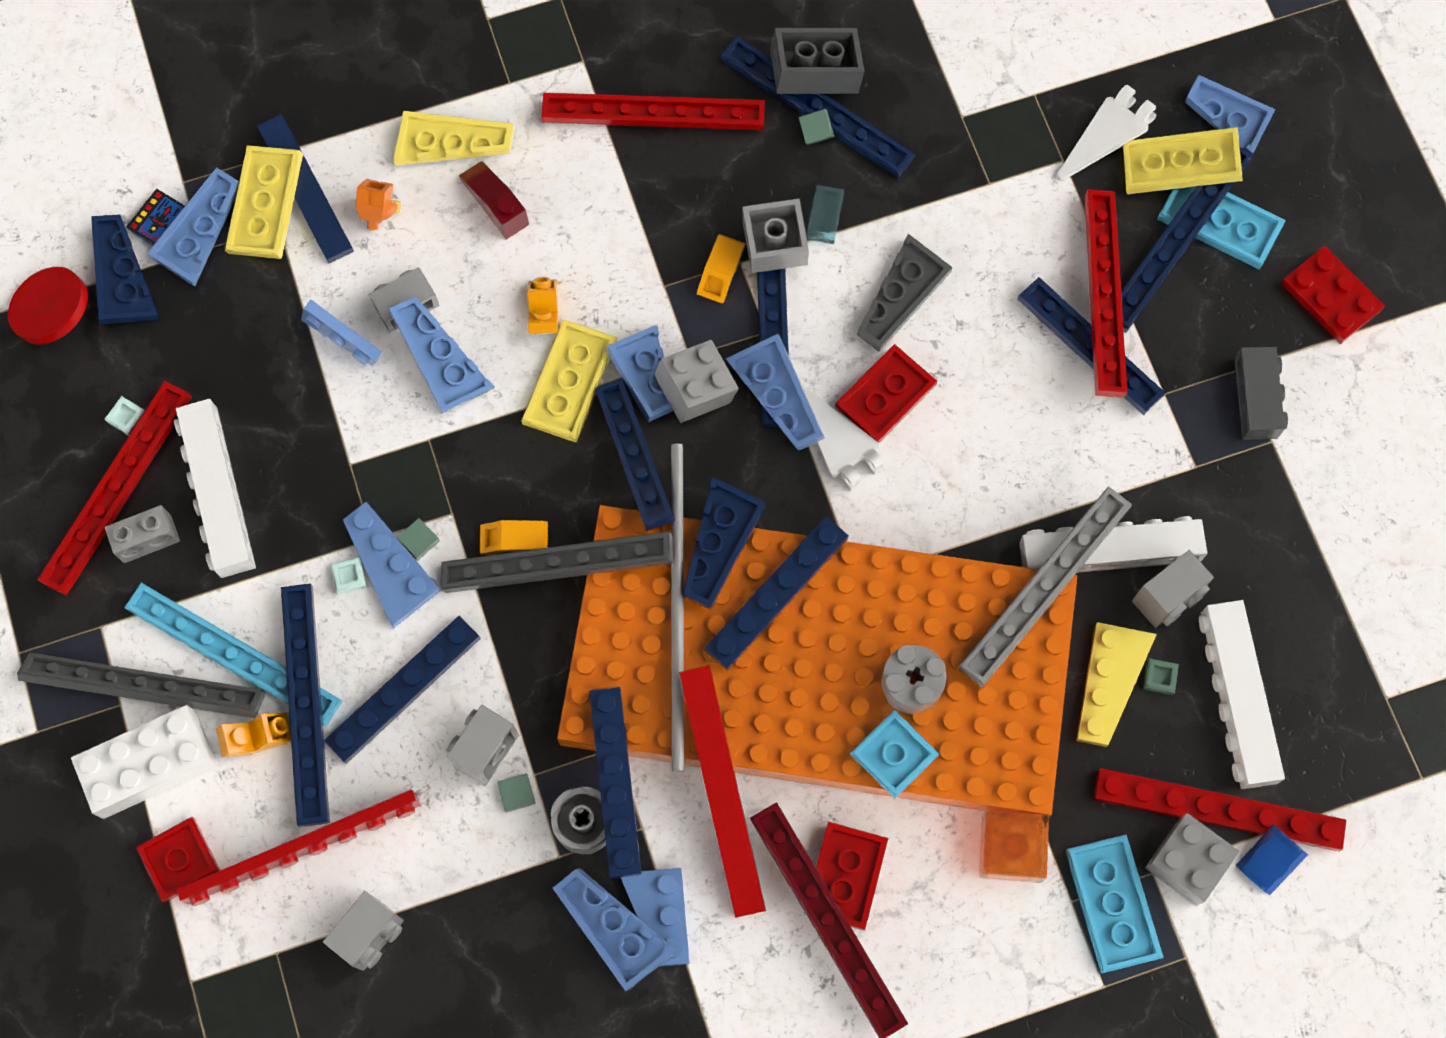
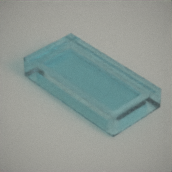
M817 185L807 231V240L834 244L844 189Z

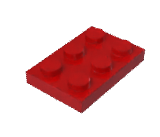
M1323 246L1281 282L1340 344L1345 342L1385 307L1326 246Z
M894 344L836 402L835 407L856 426L880 443L937 385L938 381Z
M828 821L816 869L850 926L865 931L889 838Z

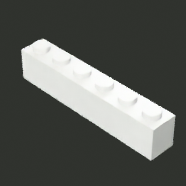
M211 399L176 408L178 419H174V425L177 434L183 437L184 445L180 446L184 462L189 463L190 472L186 473L191 489H195L197 498L193 499V505L197 516H201L203 526H199V531L203 542L208 543L210 552L206 554L208 567L211 571L214 570L221 578L255 569L253 553L218 409Z
M1184 516L1174 519V522L1152 519L1140 525H1133V522L1117 523L1077 573L1169 565L1189 549L1201 562L1207 555L1202 519L1192 520V517ZM1062 527L1057 529L1056 532L1044 533V530L1041 529L1028 531L1026 535L1022 536L1019 543L1022 567L1039 570L1073 527Z
M1239 600L1207 605L1199 616V627L1201 632L1206 634L1208 642L1205 646V652L1208 662L1213 664L1215 673L1212 675L1213 688L1215 692H1219L1221 699L1219 715L1223 722L1226 721L1228 733H1226L1225 740L1229 752H1233L1235 763L1232 765L1234 779L1240 783L1241 790L1278 784L1285 779L1244 601Z

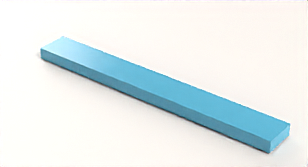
M141 583L124 607L126 610L289 705L285 666L145 584ZM320 687L323 726L327 727L343 701Z

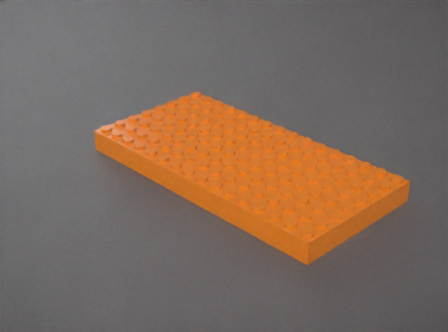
M600 505L594 541L668 531L671 533V523L646 531L639 511ZM683 517V578L685 589L702 520ZM754 528L712 609L709 610L684 598V671L707 665L711 666L735 773L892 797L850 753L895 710L939 753V756L897 798L1039 820H1047L1052 815L1077 575L1066 585L983 688L958 670V667L1037 573V569L846 541L728 671L708 655L704 648L807 536ZM671 564L587 575L557 738L560 746L596 751L589 691L620 687L628 756L672 763ZM905 645L926 647L935 652L945 663L946 684L939 700L930 709L917 714H906L894 709L886 700L881 686V678L887 660L895 651ZM912 675L909 683L915 685L918 677ZM684 696V765L701 767Z

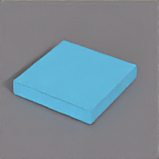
M894 710L850 755L895 799L939 756V753Z

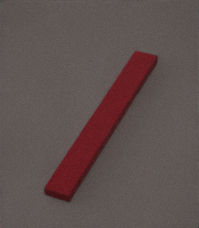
M776 802L750 817V821L878 1038H887L908 1025L907 1020L778 803Z

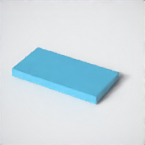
M1196 186L1173 189L1157 220L1169 225ZM1228 192L1195 238L1260 270L1286 220Z
M1127 835L1066 849V856L1101 974L1164 958Z

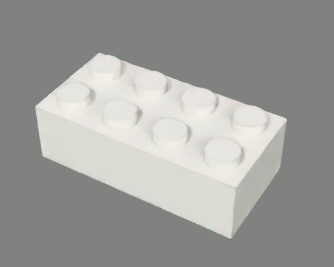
M188 705L71 757L91 812L102 819L218 767L197 712Z

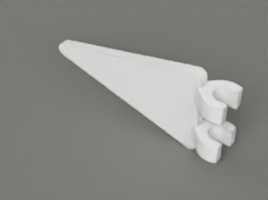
M1125 85L1119 91L1115 99L1107 97L1059 170L1058 179L1063 181L1146 133L1148 131V124L1156 118V113L1153 112L1156 106L1149 100H1146L1136 114L1131 112L1128 108L1136 102V99L1133 97L1135 90L1128 85Z
M801 384L825 439L818 441L817 444L830 475L834 478L841 475L846 486L852 491L861 485L859 481L861 476L853 468L854 465L864 459L874 475L883 470L885 461L877 452L879 443Z

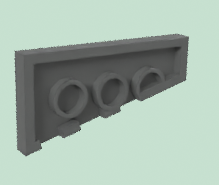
M908 233L875 300H873L857 335L880 352L952 272L953 267Z

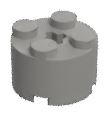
M919 645L902 646L889 657L884 667L881 686L886 700L894 709L906 714H917L930 709L939 700L946 684L945 663L935 652ZM912 675L918 677L915 685L909 683Z
M579 787L567 790L556 799L552 806V830L560 844L567 850L577 854H592L606 845L601 793L594 788ZM588 815L589 824H582L578 827L579 823L576 818L578 816L584 818Z

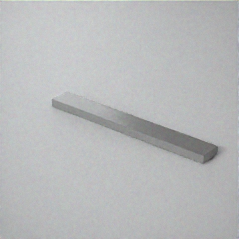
M1108 486L960 664L958 670L983 688L1131 508L1132 504Z

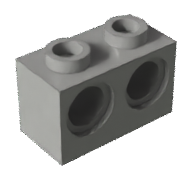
M162 505L105 527L113 554L123 563L180 542L172 516Z

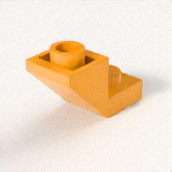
M722 234L718 235L704 268L697 295L722 304L725 302L733 275L738 269L746 243Z
M537 277L533 281L528 282L529 334L558 333L557 279L550 280L548 277Z
M501 520L480 525V554L489 556L509 551L519 552L548 548L547 521Z
M287 712L260 714L247 723L222 724L216 728L222 758L251 755L291 743L290 723Z

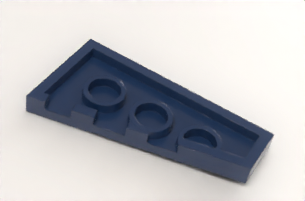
M121 215L91 216L100 324L159 320Z
M712 477L683 593L684 598L709 610L712 609L766 507L765 502Z

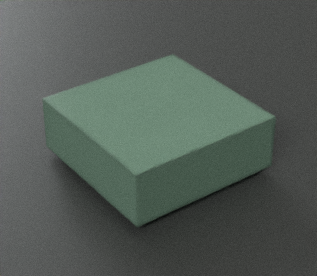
M826 109L799 117L806 145L834 137Z
M420 518L397 537L402 545L418 561L440 541Z
M1149 658L1146 663L1143 690L1174 695L1179 664Z
M527 773L497 782L506 813L536 804Z

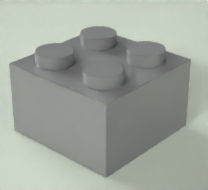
M800 199L743 206L742 222L751 273L808 265L809 248Z
M712 340L662 358L654 373L680 423L730 404L739 389Z
M1189 549L1143 585L1132 602L1155 629L1162 623L1169 626L1181 616V613L1187 609V606L1190 609L1210 590L1207 585L1214 577Z
M481 704L478 710L473 709L466 718L464 725L467 727L461 736L456 735L447 748L449 752L447 758L455 768L486 787L519 737V734L513 723Z
M1186 813L1178 819L1145 866V869L1198 906L1207 900L1240 851Z
M364 890L323 943L351 966L364 971L367 967L371 969L382 956L380 950L387 941L392 943L399 936L403 929L400 925L404 920L380 900Z

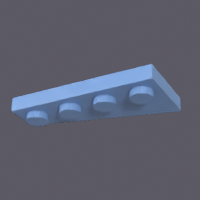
M216 167L148 251V256L195 286L234 204L239 181Z
M416 296L389 308V312L442 414L495 388L478 370L474 362L464 354L454 339L444 331L440 323Z
M779 334L726 358L798 451L825 439Z
M367 502L343 519L393 629L440 592L438 586Z
M581 868L575 869L553 887V890L625 991L630 990L677 952Z

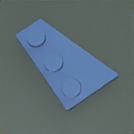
M1198 75L1185 101L1186 104L1216 130L1238 127L1239 145L1251 154L1254 153L1275 109L1200 75Z
M310 299L304 307L301 317L302 322L328 337L337 346L353 353L352 356L363 365L367 363L371 366L375 365L382 351Z
M657 325L610 344L606 349L608 356L647 422L673 411L654 376L660 360L664 358L663 349L659 343Z
M682 869L642 871V875L621 877L637 917L677 951L659 967L690 964Z

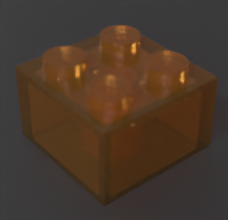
M986 810L982 815L979 878L1042 883L1046 880L1049 815Z

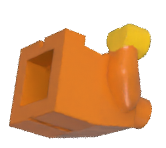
M365 179L357 187L355 206L359 219L367 220V229L378 230L379 223L389 219L394 213L400 212L401 201L391 200L393 192L392 183Z

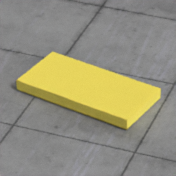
M1238 127L1138 139L1123 145L1127 194L1243 181Z
M247 145L225 251L228 254L282 259L303 153L300 150Z
M563 319L521 420L522 424L577 443L596 395L595 388L599 387L610 360L606 352L607 346L617 342V337Z

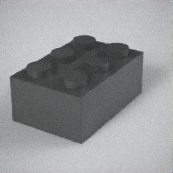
M775 28L770 53L777 94L859 93L865 71L857 28Z

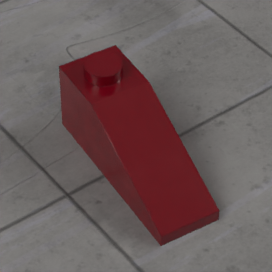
M483 161L459 175L460 180L506 240L529 225L526 209L510 188Z

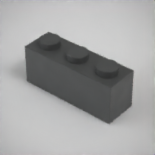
M1241 347L1235 357L1242 440L1278 439L1288 426V414L1283 412L1282 404L1285 399L1284 384H1280L1279 376L1282 372V359L1277 356V347Z

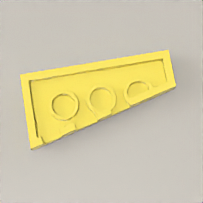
M403 111L393 161L395 166L510 154L514 125L511 123Z
M1099 622L1095 624L1076 741L1103 747L1109 745L1157 634Z

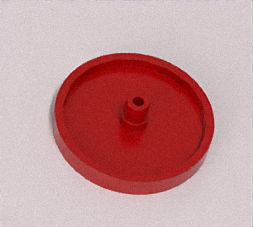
M49 267L34 273L17 288L12 296L8 308L10 327L23 340L32 344H46L62 338L77 325L85 312L88 301L85 283L73 271L65 267Z

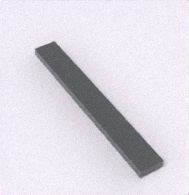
M668 531L442 562L441 590L444 593L673 564L672 534Z
M30 652L17 672L18 681L180 707L188 705L192 709L249 718L256 717L265 698L264 690Z

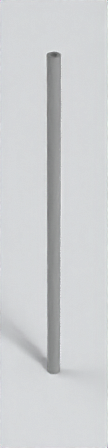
M675 443L671 445V511L675 521L671 522L673 538V564H671L672 772L679 773L684 772V692L679 674L680 671H684L683 445Z

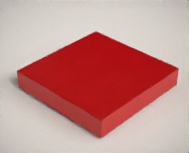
M194 817L186 819L136 847L156 891L164 903L178 896L176 889L220 871Z

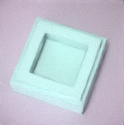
M121 396L104 420L130 436L145 410Z
M360 557L331 564L335 588L338 594L367 587Z

